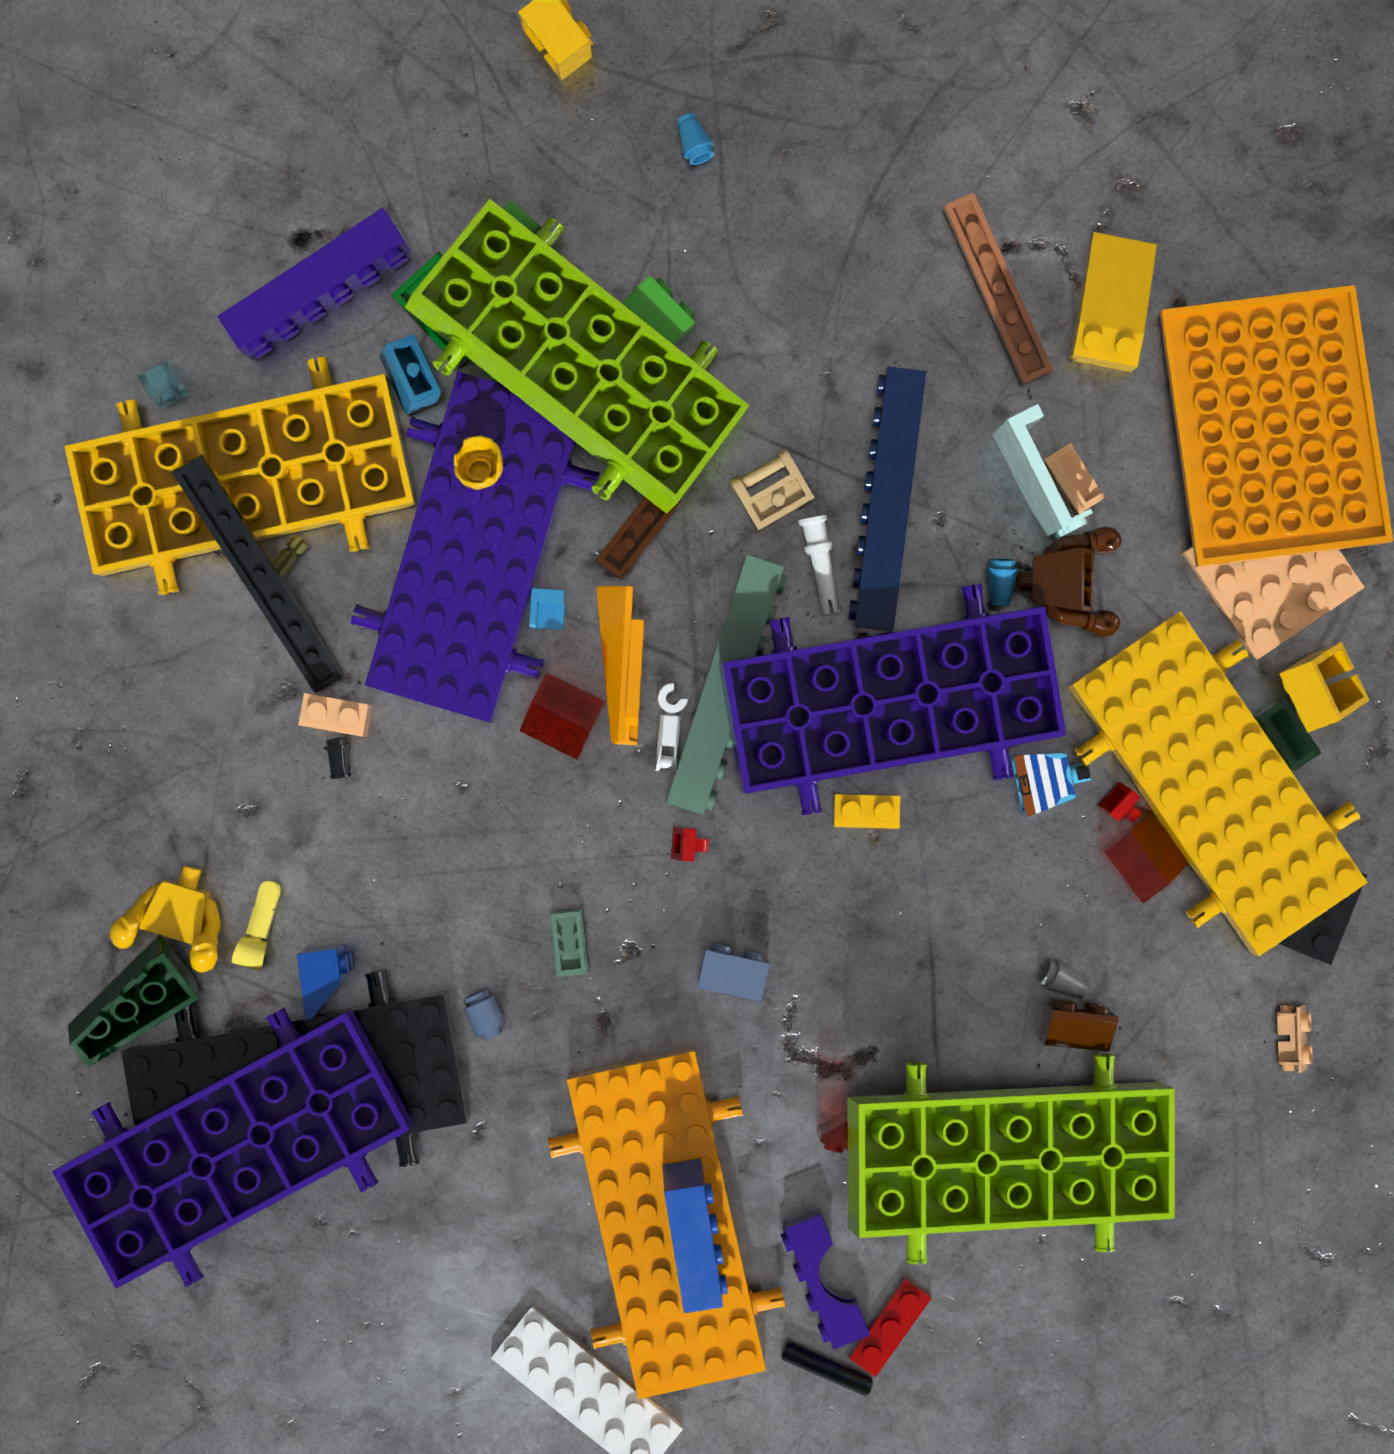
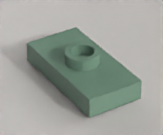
M582 908L549 912L556 977L588 974Z

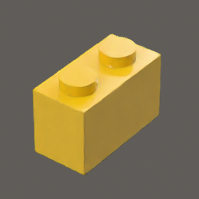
M833 793L832 826L900 829V796Z

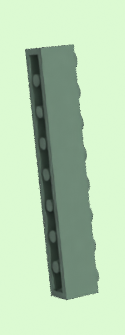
M750 555L746 556L669 792L667 804L704 815L705 809L712 811L717 792L713 791L712 787L715 778L722 780L728 762L723 760L722 756L725 747L732 749L733 746L718 662L763 654L768 637L762 636L765 624H769V620H773L778 608L772 605L775 593H783L788 577L782 574L784 566Z

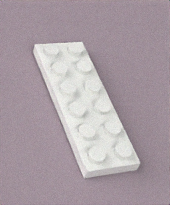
M533 1305L530 1306L491 1355L492 1360L610 1454H664L683 1430L681 1423L648 1397L638 1399L636 1387Z

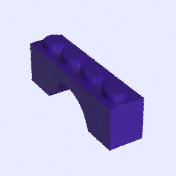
M818 1208L784 1222L786 1232L780 1235L787 1252L794 1251L798 1262L794 1263L793 1267L799 1282L806 1280L810 1292L805 1294L812 1313L815 1311L819 1312L822 1322L817 1324L824 1343L830 1341L835 1350L869 1336V1329L857 1299L841 1297L832 1293L824 1286L819 1277L821 1259L825 1252L833 1245L820 1209Z

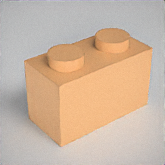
M304 693L298 725L368 737L373 705Z

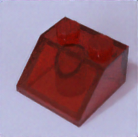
M1151 811L1098 849L1135 900L1142 904L1167 887L1189 864Z

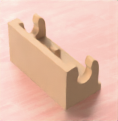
M1072 443L1067 444L1043 460L1059 494L1074 517L1105 498V495L1090 475Z

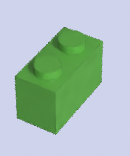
M649 275L621 303L676 346L695 328V321L692 319L695 314L683 301L677 304L670 297L673 291L661 278L655 281Z

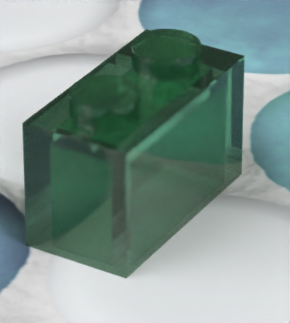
M1285 698L1273 701L1253 715L1291 771H1296L1322 753Z

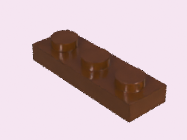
M644 496L597 557L596 561L622 580L681 502L679 501L666 514Z

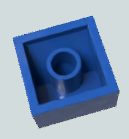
M345 944L307 948L297 954L305 1020L313 1019L322 1012L349 977V970H353L351 951H346Z

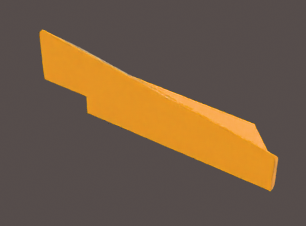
M598 586L596 592L611 742L614 744L637 745L645 621L632 619L633 586Z

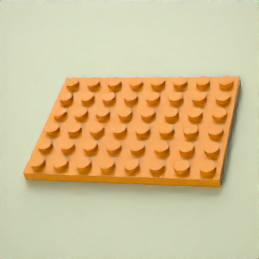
M1355 285L1170 308L1160 311L1196 568L1385 544L1393 541Z

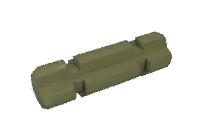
M297 535L290 539L287 543V549L283 548L272 562L282 579L298 561L297 556H302L308 548L307 542Z

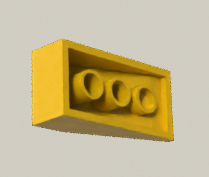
M1097 232L1092 233L1068 360L1132 372L1138 367L1157 244Z

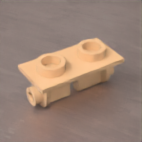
M1306 1004L1296 1007V1011H1293V1005H1280V1011L1277 1012L1278 1035H1290V1041H1278V1064L1282 1065V1071H1295V1065H1298L1299 1073H1302L1308 1069V1064H1312V1045H1307V1032L1311 1031L1312 1019L1311 1013L1306 1012Z

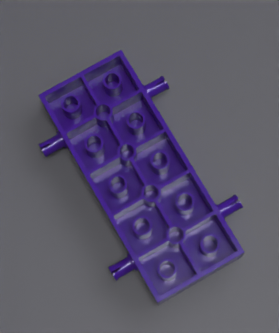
M458 371L443 423L437 425L416 419L413 416L409 422L412 427L422 430L419 431L408 427L406 437L432 443L435 450L388 608L383 613L356 604L353 612L365 615L366 618L363 619L352 615L351 624L378 631L379 635L365 686L493 723L507 675L513 671L538 680L541 671L529 668V665L543 668L544 659L518 653L516 644L530 601L531 588L535 584L563 486L570 484L593 492L592 485L595 482L584 479L597 481L600 472L572 465L571 459L576 442L504 385ZM478 435L491 438L498 445L503 455L504 468L500 478L494 485L481 490L464 486L456 477L454 471V454L458 453L462 448L463 440Z
M982 584L963 586L961 590L966 610V616H963V620L797 648L793 644L790 617L769 620L774 650H771L772 653L718 662L740 791L747 794L791 785L798 786L802 808L801 813L802 815H809L812 812L820 813L823 811L817 786L820 780L980 751L989 752L993 780L1014 777L1008 751L1011 746L1066 736L1045 606L989 615V612H985Z
M285 1007L267 1016L266 1019L280 1041V1044H278L279 1048L129 1129L127 1127L123 1128L111 1106V1102L91 1112L105 1136L104 1142L62 1164L52 1172L115 1289L167 1261L173 1262L185 1287L192 1285V1282L196 1283L204 1275L201 1273L190 1252L194 1246L341 1167H348L359 1187L360 1193L366 1191L368 1187L371 1188L379 1183L365 1156L370 1151L409 1131L414 1123L352 1008L303 1035L301 1032L297 1033Z

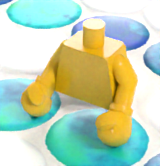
M183 865L178 882L166 879L148 888L136 899L130 910L125 911L123 915L119 916L112 923L109 937L113 945L120 949L129 948L136 938L139 927V929L191 944L190 962L192 968L201 973L212 970L218 960L217 937L221 926V919L216 902L211 899V892L197 888L202 870Z

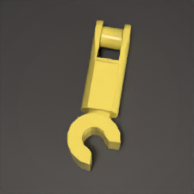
M265 881L260 885L246 934H250V937L244 935L237 943L232 956L233 964L262 972L267 949V942L262 939L268 938L275 909L281 894V888L277 882Z

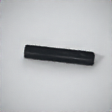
M787 1343L782 1351L781 1359L789 1364L866 1397L871 1392L873 1380L869 1377L791 1343Z

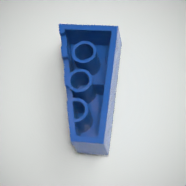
M695 1159L662 1164L664 1195L684 1313L722 1308V1295L728 1294L726 1275H719L718 1265L723 1264L721 1244L714 1245L713 1234L719 1233L716 1213L710 1214L708 1204L714 1203L711 1183L705 1184L702 1160Z

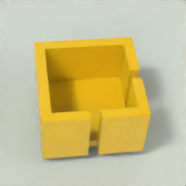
M533 0L518 11L522 29L539 52L546 49L548 53L544 55V58L562 81L592 58L591 45L593 43L589 38L592 35L581 20L574 21L570 13L572 9L566 0Z
M1342 641L1307 655L1296 662V664L1279 673L1283 681V687L1290 695L1297 710V716L1304 724L1307 733L1339 722L1369 701L1357 674L1329 685L1325 681L1354 668Z

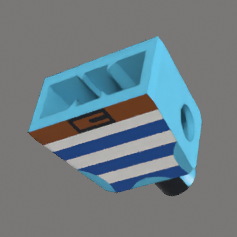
M1066 753L1010 755L1022 815L1026 817L1076 798L1073 784L1091 780L1089 767L1085 766L1083 762L1069 765Z

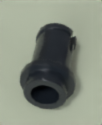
M345 737L326 740L327 746H324V750L328 751L330 779L350 777L351 772L347 753L350 743H346Z

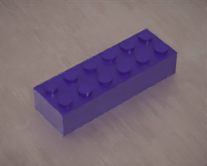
M381 208L217 317L237 348L248 358L251 359L255 356L258 359L269 353L273 349L271 345L282 338L283 341H286L295 336L300 331L298 327L308 320L310 323L321 319L327 313L325 309L334 303L341 305L354 296L352 291L362 285L368 287L381 278L380 273L387 268L396 269L408 260L407 255L412 252L384 208Z

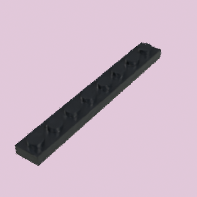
M203 454L173 470L172 474L314 693L343 678L341 669Z

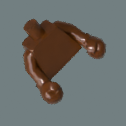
M1103 526L1090 532H1084L1082 535L1060 537L1044 549L1043 555L1034 557L1033 571H1020L1018 573L1017 585L1019 590H1032L1033 603L1045 606L1046 614L1061 624L1081 627L1083 630H1089L1101 637L1113 635L1120 626L1119 616L1109 610L1093 611L1094 553L1108 554L1117 550L1122 543L1120 533L1115 528Z

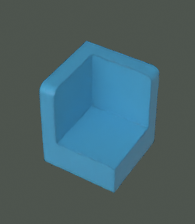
M531 588L529 627L532 629L562 630L564 628L566 591Z

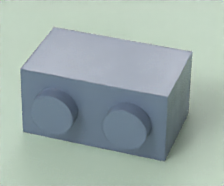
M713 943V948H705L697 988L762 1002L770 964L768 960H763L764 954L745 950L744 955L731 953L732 947Z

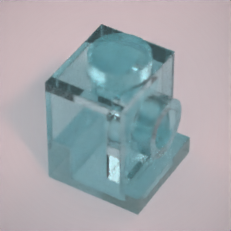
M167 360L138 376L149 398L156 402L161 410L189 395L175 366Z

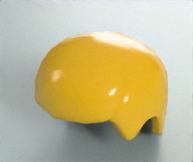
M482 435L464 439L462 448L458 453L454 454L455 475L464 486L472 489L481 490L494 485L504 469L503 455L500 448L493 439Z

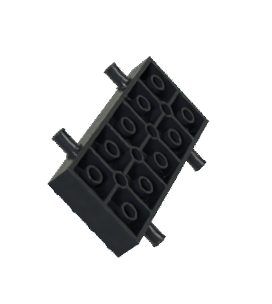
M386 970L376 972V976L375 972L366 973L365 977L371 1002L368 1005L352 1007V1010L414 1123L409 1131L394 1138L399 1157V1167H407L409 1162L410 1166L420 1163L414 1136L417 1132L466 1124L470 1118L448 992L441 991L393 1000V998L389 997ZM191 1004L174 1014L178 1037L173 1040L129 1047L122 1051L121 1055L134 1125L279 1048L278 1044H280V1041L270 1023L201 1034L197 1032L194 1006ZM351 1008L319 1013L313 1019L305 1020V1016L290 1018L297 1033L301 1032L303 1035Z

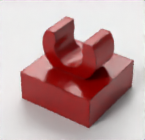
M1118 782L1098 804L1107 815L1118 822L1124 817L1134 823L1142 814L1134 806L1140 797L1121 782Z
M673 826L671 859L694 862L695 852H708L709 839L696 838V829Z

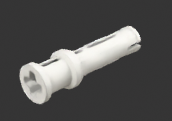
M827 515L798 520L799 525L803 526L806 540L804 552L811 556L821 615L830 614L828 600L831 602L833 613L842 611L829 554L833 543L828 540L825 526V521L828 519Z

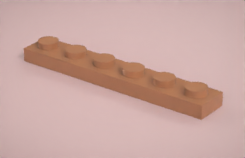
M970 193L944 205L943 209L1022 385L1053 371L1051 363L975 193Z

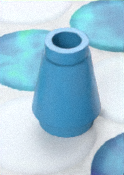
M688 113L678 118L677 123L684 158L689 159L692 165H698L711 159L714 156V144L695 114Z
M991 558L990 566L986 567L991 605L1010 606L1019 570L1016 567V560Z

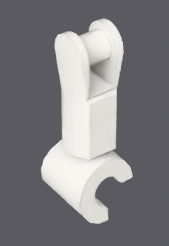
M674 682L662 684L656 694L657 703L664 710V714H659L655 771H660V768L672 769V772L677 771L682 717L677 715V712L686 706L688 699L679 697L674 703L667 702L666 696L674 690ZM662 746L674 747L673 756L661 755Z

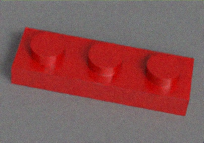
M904 1277L868 1327L870 1335L858 1341L848 1355L849 1359L876 1377L932 1299L931 1295Z

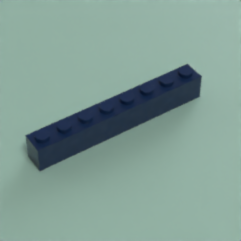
M888 366L885 370V375L879 374L877 394H882L881 407L875 406L873 426H878L877 439H871L868 456V458L874 459L873 472H866L864 490L870 491L869 503L862 504L860 523H866L865 535L858 536L856 555H862L860 568H854L852 587L858 588L856 601L850 600L848 619L854 620L853 627L887 632L894 631L927 371Z

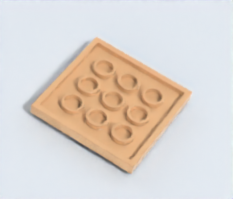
M1193 546L1183 552V555L1254 660H1258L1365 588L1339 549L1197 568Z

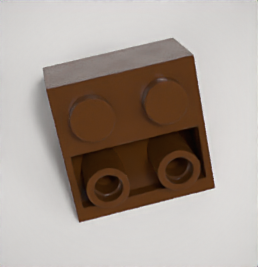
M1053 998V1004L1044 1003L1040 1042L1047 1046L1109 1052L1119 1016L1110 1011V1007L1105 1006L1104 1003L1086 1001L1085 1007H1081L1073 1003L1072 1000Z

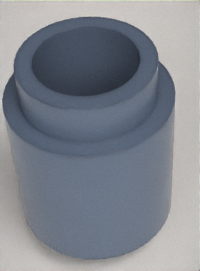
M487 989L463 999L466 1005L463 1009L476 1037L483 1035L484 1040L502 1032L500 1026L505 1024L504 1018L494 996H490Z

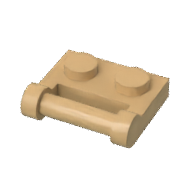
M786 448L777 452V457L740 478L737 475L729 480L758 531L815 498ZM785 467L789 474L788 476L750 497L746 490L747 488Z

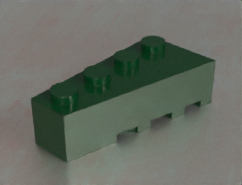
M161 934L68 1024L69 1045L87 1067L92 1066L199 999L196 978Z

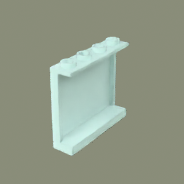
M1036 404L1007 419L993 433V436L1044 537L1046 538L1053 534L1056 540L1087 524L1085 517L1093 512L1089 509L1073 518L1070 516L1028 432L1044 416L1039 405Z

